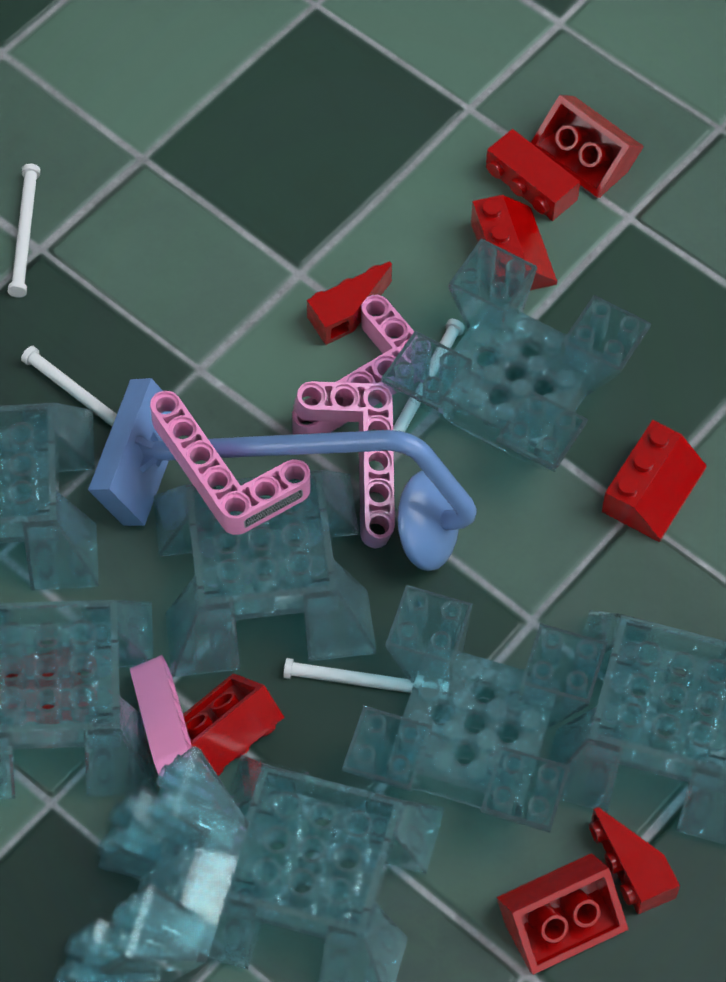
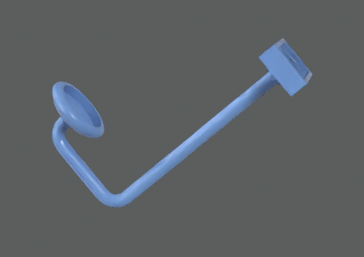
M152 378L130 380L88 489L123 526H145L168 461L176 460L152 424L150 401L155 394L163 391ZM164 411V412H162V414H169V413H171V411ZM374 430L208 439L221 458L396 451L411 457L422 471L410 478L401 494L398 506V532L406 556L412 564L424 571L437 570L447 562L456 545L459 529H463L473 523L476 517L477 509L472 498L432 448L422 439L406 432Z

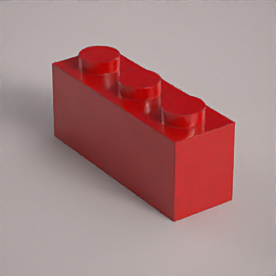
M511 129L487 149L486 169L494 178H499L507 184L515 195L522 196L532 204L539 214H544L554 221L578 200L580 181L514 129Z

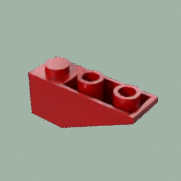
M388 261L382 265L372 266L365 273L354 278H347L340 282L339 285L327 291H319L307 299V318L325 345L355 331L361 323V306L364 300L371 295L381 296L391 284L392 263Z
M594 808L591 823H589V830L596 843L601 842L607 854L604 857L607 867H609L612 874L617 873L622 883L620 889L625 902L628 905L633 904L637 914H641L676 899L680 884L665 855L601 808Z

